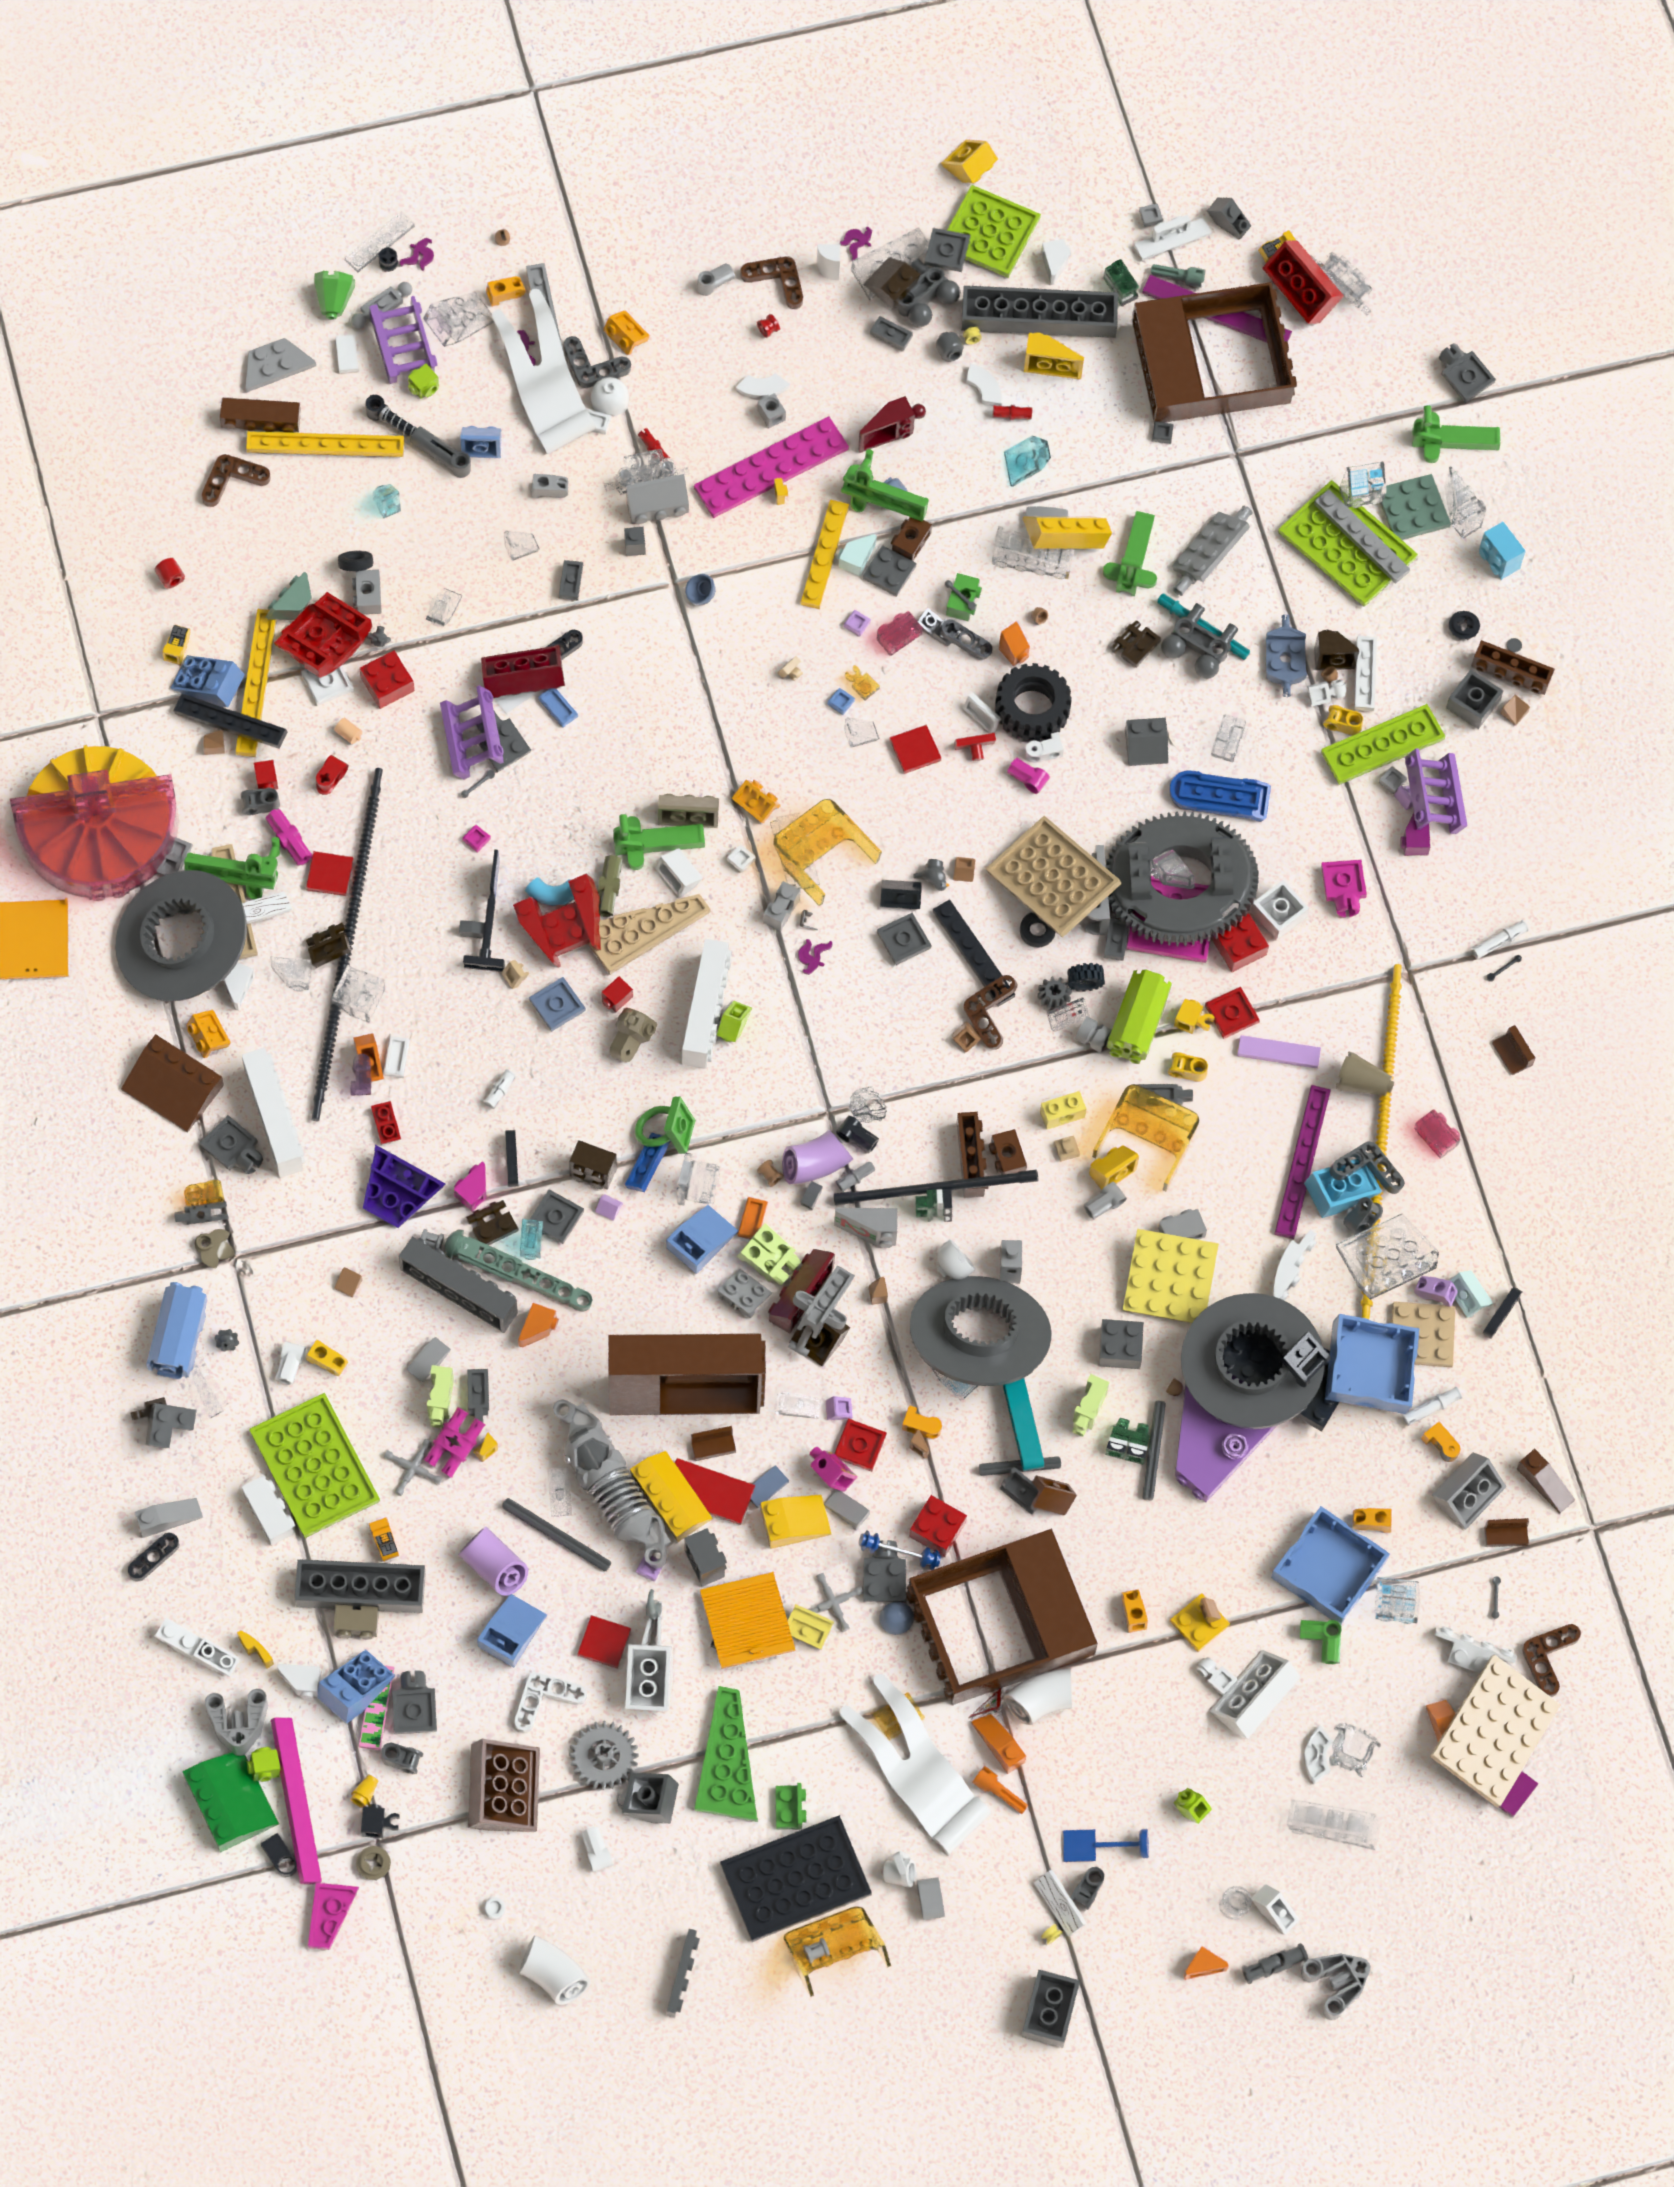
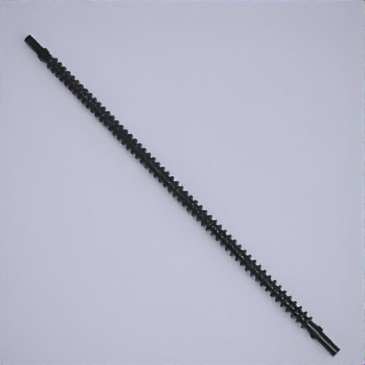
M375 768L373 784L370 786L371 792L368 797V807H366L365 823H363L365 828L362 829V839H360L362 844L359 845L361 849L358 850L359 855H357L358 860H356L358 865L355 866V869H357L354 871L355 876H353L355 881L352 882L354 885L351 887L352 892L350 895L352 897L349 898L351 901L348 903L350 907L347 911L349 913L346 914L348 918H346L345 921L347 923L344 925L346 929L343 932L347 935L351 951L354 944L352 940L355 939L353 935L356 934L355 929L357 928L355 924L358 923L356 919L359 917L358 913L360 912L358 908L361 905L359 903L362 901L360 898L363 896L361 892L364 889L362 887L365 885L363 883L365 877L363 876H366L367 860H369L367 855H370V844H372L370 839H373L371 834L374 833V823H376L374 818L377 817L375 813L378 812L377 807H379L378 802L380 799L378 796L381 792L382 768ZM351 952L339 957L340 961L337 963L339 966L336 968L338 970L336 976L338 977L335 978L334 987L336 988H333V999H331L333 1004L330 1005L329 1013L331 1015H328L330 1020L327 1021L328 1026H326V1030L328 1031L325 1032L326 1037H324V1040L326 1042L323 1043L322 1051L324 1053H321L323 1058L320 1059V1062L322 1064H319L321 1069L318 1070L319 1075H317V1078L319 1080L316 1081L317 1086H315V1089L317 1091L313 1099L314 1107L311 1120L316 1122L320 1120L322 1103L325 1101L324 1092L327 1091L325 1086L328 1085L327 1080H329L327 1075H330L329 1070L331 1066L329 1064H332L330 1059L333 1058V1055L331 1053H334L332 1048L335 1047L334 1042H336L334 1037L337 1036L338 1028L336 1026H339L337 1021L340 1020L339 1015H341V1012L339 1010L342 1009L341 1004H343V1001L341 999L344 998L342 994L345 993L344 988H346V985L344 983L347 982L345 978L348 977L346 972L349 971L347 967L350 966L349 961H351V958L349 956L352 955Z

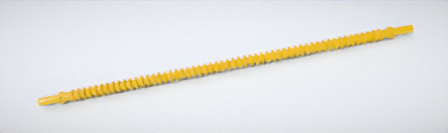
M1394 964L1392 983H1390L1391 994H1389L1390 999L1388 1000L1390 1004L1388 1009L1390 1010L1387 1011L1389 1014L1387 1019L1389 1021L1386 1022L1388 1026L1386 1027L1387 1032L1385 1035L1387 1037L1384 1044L1386 1047L1384 1052L1386 1053L1383 1054L1385 1058L1383 1063L1385 1064L1382 1065L1384 1068L1382 1071L1390 1076L1394 1074L1393 1069L1395 1068L1393 1065L1395 1063L1394 1058L1396 1057L1394 1054L1396 1052L1395 1047L1397 1046L1395 1043L1397 1038L1395 1037L1398 1035L1396 1033L1398 1031L1396 1026L1399 1025L1397 1022L1399 1017L1397 1015L1400 1014L1398 1010L1401 1003L1398 1000L1401 998L1399 992L1402 989V984L1400 983L1402 965ZM1388 1092L1386 1096L1381 1095L1379 1098L1381 1101L1379 1103L1380 1108L1378 1109L1380 1112L1378 1114L1379 1119L1377 1120L1379 1124L1377 1125L1378 1130H1376L1378 1135H1376L1377 1141H1375V1144L1378 1145L1385 1156L1387 1155L1385 1152L1387 1147L1385 1146L1388 1144L1386 1141L1388 1136L1386 1135L1389 1133L1387 1130L1389 1125L1387 1124L1390 1123L1388 1119L1390 1114L1388 1113L1391 1112L1389 1109L1391 1103L1389 1102L1392 1101L1390 1098L1392 1093ZM1377 1164L1378 1169L1385 1172V1169H1383L1385 1166ZM1375 1177V1179H1376V1181H1377V1183H1378L1380 1189L1382 1190L1384 1187L1381 1185V1183H1380V1182L1378 1181V1179ZM1383 1191L1370 1198L1373 1203H1378L1382 1206L1380 1201L1383 1199L1381 1197ZM1380 1219L1371 1227L1368 1232L1369 1234L1366 1236L1369 1240L1366 1241L1368 1245L1365 1247L1368 1251L1365 1252L1367 1256L1364 1258L1367 1262L1364 1263L1366 1268L1363 1271L1366 1273L1363 1274L1365 1279L1362 1281L1364 1283L1362 1288L1364 1290L1361 1292L1363 1299L1360 1302L1362 1306L1361 1318L1366 1319L1370 1318V1307H1373L1371 1296L1374 1295L1372 1290L1375 1288L1372 1284L1375 1283L1373 1279L1376 1277L1373 1273L1376 1272L1374 1268L1377 1266L1374 1262L1377 1261L1375 1256L1378 1255L1375 1251L1378 1250L1376 1245L1379 1244L1377 1241L1379 1236L1377 1234L1380 1232L1378 1230L1380 1228L1378 1224L1381 1221Z

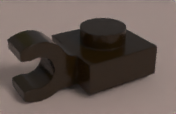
M165 1397L143 1402L145 1409L130 1412L132 1421L147 1417L149 1422L151 1405L153 1403L167 1405Z

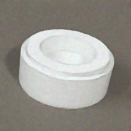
M499 1897L489 1898L484 1905L485 1914L492 1920L502 1918L506 1912L504 1901Z

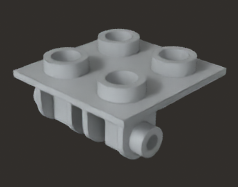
M739 1269L717 1289L719 1298L723 1299L731 1307L735 1304L734 1309H739V1312L745 1318H752L755 1314L754 1310L772 1294L770 1290L742 1269Z

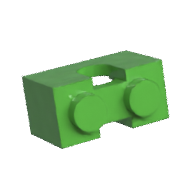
M957 573L953 586L965 597L970 598L968 599L970 602L980 598L982 587L979 586V578ZM951 591L946 616L969 622L970 616L975 615L976 608L975 610H969L968 605L954 591Z

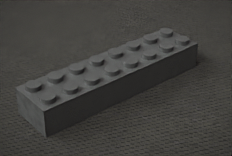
M963 285L961 331L971 327H978L980 332L1022 334L1039 332L1044 335L1116 338L1118 292Z

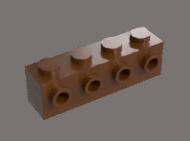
M222 397L220 424L223 428L229 430L239 428L247 431L299 432L301 419L300 402Z
M1483 640L1479 643L1471 667H1474L1479 672L1492 674L1497 679L1507 680L1515 686L1525 687L1535 694L1543 695L1546 694L1555 668Z
M978 1111L957 1113L956 1123L962 1179L984 1177V1170H987L986 1158H982V1151H985L984 1139L980 1138V1132H983L982 1120H979ZM989 1186L963 1189L964 1198L984 1197L985 1190Z

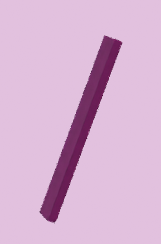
M1152 275L1149 276L1142 290V294L1155 299L1195 294L1193 291ZM1246 312L1205 317V319L1267 343L1261 318ZM1285 328L1284 341H1289L1292 331Z
M1315 1085L1310 1087L1274 1235L1293 1240L1295 1238L1307 1190L1304 1183L1311 1173L1331 1089Z

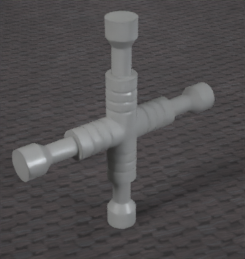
M424 1439L421 1450L417 1452L412 1462L403 1457L395 1456L389 1450L386 1451L384 1458L393 1460L398 1465L407 1469L402 1478L401 1485L395 1490L397 1495H403L404 1488L407 1483H410L415 1473L433 1480L438 1485L441 1484L442 1477L439 1475L435 1476L429 1473V1470L419 1466L424 1458L425 1451L432 1444L431 1441Z
M824 1573L818 1574L816 1577L824 1588L823 1592L827 1601L808 1610L814 1613L820 1611L821 1613L831 1608L835 1617L840 1621L842 1631H848L850 1626L845 1622L844 1614L839 1604L848 1601L849 1598L855 1595L863 1594L861 1586L856 1587L849 1593L845 1592L835 1597L831 1587L826 1582Z

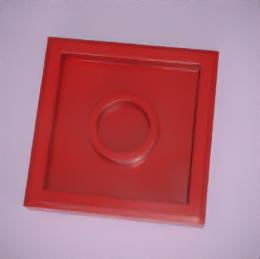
M927 724L890 737V743L904 774L942 761V757Z
M313 851L306 890L346 896L354 860L353 857Z
M1238 987L1205 1003L1209 1014L1215 1017L1214 1023L1223 1039L1260 1022L1242 987Z
M848 1418L834 1454L841 1461L873 1472L887 1432Z
M591 1615L577 1655L618 1669L631 1633V1628Z

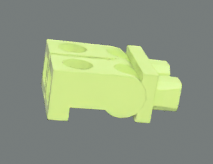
M766 1223L760 1227L736 1256L752 1266L767 1281L773 1280L780 1285L789 1277L781 1268L786 1265L794 1271L801 1263V1260L794 1254L796 1250L792 1246L790 1247Z
M432 1365L431 1380L434 1388L430 1392V1400L427 1401V1411L431 1421L430 1426L443 1428L444 1419H449L450 1416L449 1408L454 1384L453 1368Z
M1090 1374L1085 1390L1087 1396L1082 1398L1080 1406L1077 1405L1074 1412L1073 1433L1084 1437L1087 1429H1093L1095 1419L1107 1396L1110 1382Z

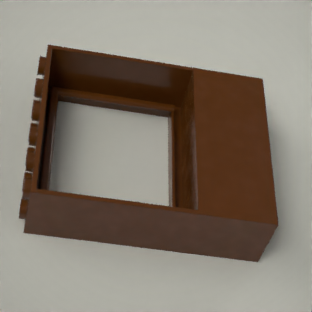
M1271 282L1134 303L1131 320L1153 422L1166 423L1291 403L1292 396H1295L1294 388L1297 387L1296 376H1292L1293 362L1291 358H1288L1287 354L1289 352L1288 341H1284L1285 327L1283 323H1280L1281 309L1280 306L1276 305L1277 291L1273 289ZM1260 309L1277 387L1205 398L1188 320Z
M761 1333L608 1335L610 1416L760 1414V1407H764L766 1340L761 1341Z
M1052 1528L909 1578V1585L906 1586L908 1602L914 1605L915 1611H913L915 1620L917 1623H921L922 1638L924 1642L929 1644L930 1649L928 1653L930 1659L937 1664V1677L939 1681L943 1680L945 1686L943 1688L944 1695L947 1700H951L952 1705L1092 1657L1096 1653L1098 1642ZM999 1571L1033 1659L960 1685L925 1596Z

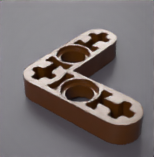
M784 256L742 265L740 277L744 282L751 283L780 278L787 306L791 309H799L803 305V292L796 263L792 257ZM784 264H788V266H790V268H789V269H786V267L784 266ZM771 266L773 271L766 273L763 271V268ZM747 270H750V272L752 273V275H748V273H746V271H747ZM789 279H792L796 282V284L794 286H788L785 282ZM793 292H795V297L798 299L797 302H794L792 299Z
M222 454L216 459L202 491V501L207 507L218 505L230 477L258 486H266L271 480L270 470L265 466L228 454ZM227 461L229 465H225L224 472H222V464ZM245 466L249 471L246 474H241L238 472V469ZM262 473H264L265 477L259 479L258 475L261 476ZM215 477L223 478L221 484H214L212 481ZM212 489H214V498L208 500L207 496H211Z
M1010 975L1001 976L964 1002L966 1014L984 1044L992 1050L999 1049L1003 1045L1004 1039L987 1010L1016 991L1017 981ZM1005 981L1012 982L1009 989L1004 987ZM996 986H998L1001 989L1000 991L1003 992L1001 995L1000 992L995 988ZM988 991H995L996 996L992 1001L986 1000V993ZM981 997L982 1001L986 1004L983 1006V1004L980 1003L981 1001L978 998ZM971 1003L978 1004L976 1005L977 1010L973 1011L970 1009ZM987 1018L989 1021L988 1026L984 1029L979 1028V1021ZM988 1032H991L994 1037H998L996 1038V1044L989 1043L991 1038L987 1034Z
M1568 1624L1527 1640L1522 1648L1523 1655L1538 1688L1551 1698L1556 1696L1560 1685L1547 1655L1578 1642L1581 1637V1631L1574 1624ZM1568 1630H1570L1571 1633H1576L1574 1639L1568 1636L1563 1639L1564 1643H1562L1561 1637L1567 1635ZM1546 1638H1556L1557 1645L1555 1647L1548 1646ZM1530 1645H1532V1647H1537L1535 1651L1537 1659L1533 1662L1532 1660L1535 1656L1532 1651H1528ZM1543 1663L1547 1671L1539 1673L1536 1671L1535 1665ZM1548 1675L1551 1676L1547 1679L1549 1685L1555 1686L1552 1692L1549 1689H1545L1547 1685L1545 1677H1547Z

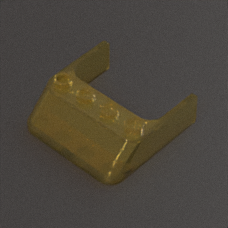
M831 799L821 800L778 832L773 840L775 850L786 872L818 906L823 904L826 894L804 871L806 868L845 840L856 843L875 864L879 862L882 851Z
M1131 1084L1122 1093L1093 1149L1092 1157L1097 1158L1106 1138L1112 1130L1122 1129L1171 1152L1175 1156L1176 1160L1163 1185L1162 1190L1166 1192L1195 1135L1200 1121L1199 1116L1194 1111L1139 1085Z
M851 1907L793 1929L783 1937L794 1968L810 1997L814 1996L808 1974L817 1969L829 1967L843 1959H850L859 1953L875 1950L879 1952L887 1968L891 1967L886 1945L863 1907ZM820 1938H824L830 1956L826 1957L824 1955L813 1960V1963H808L802 1946H809L818 1942Z

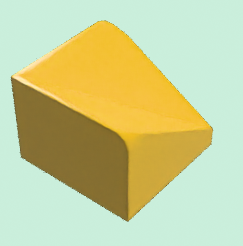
M487 1432L484 1442L476 1447L473 1452L481 1462H484L498 1451V1443Z

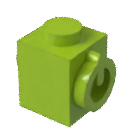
M427 364L413 370L408 376L410 392L413 395L417 394L420 399L431 397L439 389V377Z
M262 1747L251 1752L250 1761H247L248 1773L252 1774L253 1781L267 1782L272 1778L279 1777L281 1768L277 1749L271 1750L270 1747Z
M1189 1788L1182 1792L1180 1791L1178 1798L1173 1802L1183 1817L1197 1824L1212 1810L1203 1795Z

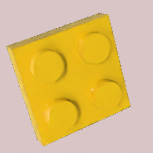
M1203 1593L1170 1620L1197 1652L1201 1651L1230 1626V1623L1221 1613L1220 1620L1208 1624L1205 1622L1199 1606L1201 1599L1205 1597Z

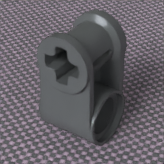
M273 788L245 790L240 794L243 799L244 807L242 808V813L244 815L267 813L280 807L278 793ZM268 798H274L272 802H266Z
M1367 1197L1361 1198L1352 1211L1344 1218L1343 1223L1356 1238H1362L1368 1234L1371 1227L1381 1218L1383 1207L1378 1203H1373Z
M392 1742L386 1743L381 1751V1759L385 1765L400 1769L409 1774H417L419 1760L424 1755L420 1750ZM393 1750L397 1755L394 1758H388L385 1753Z
M1099 1867L1089 1868L1081 1882L1074 1889L1070 1897L1071 1900H1076L1084 1905L1085 1909L1089 1910L1103 1885L1105 1878L1103 1870ZM1097 1874L1100 1877V1881L1093 1883L1089 1880V1876Z

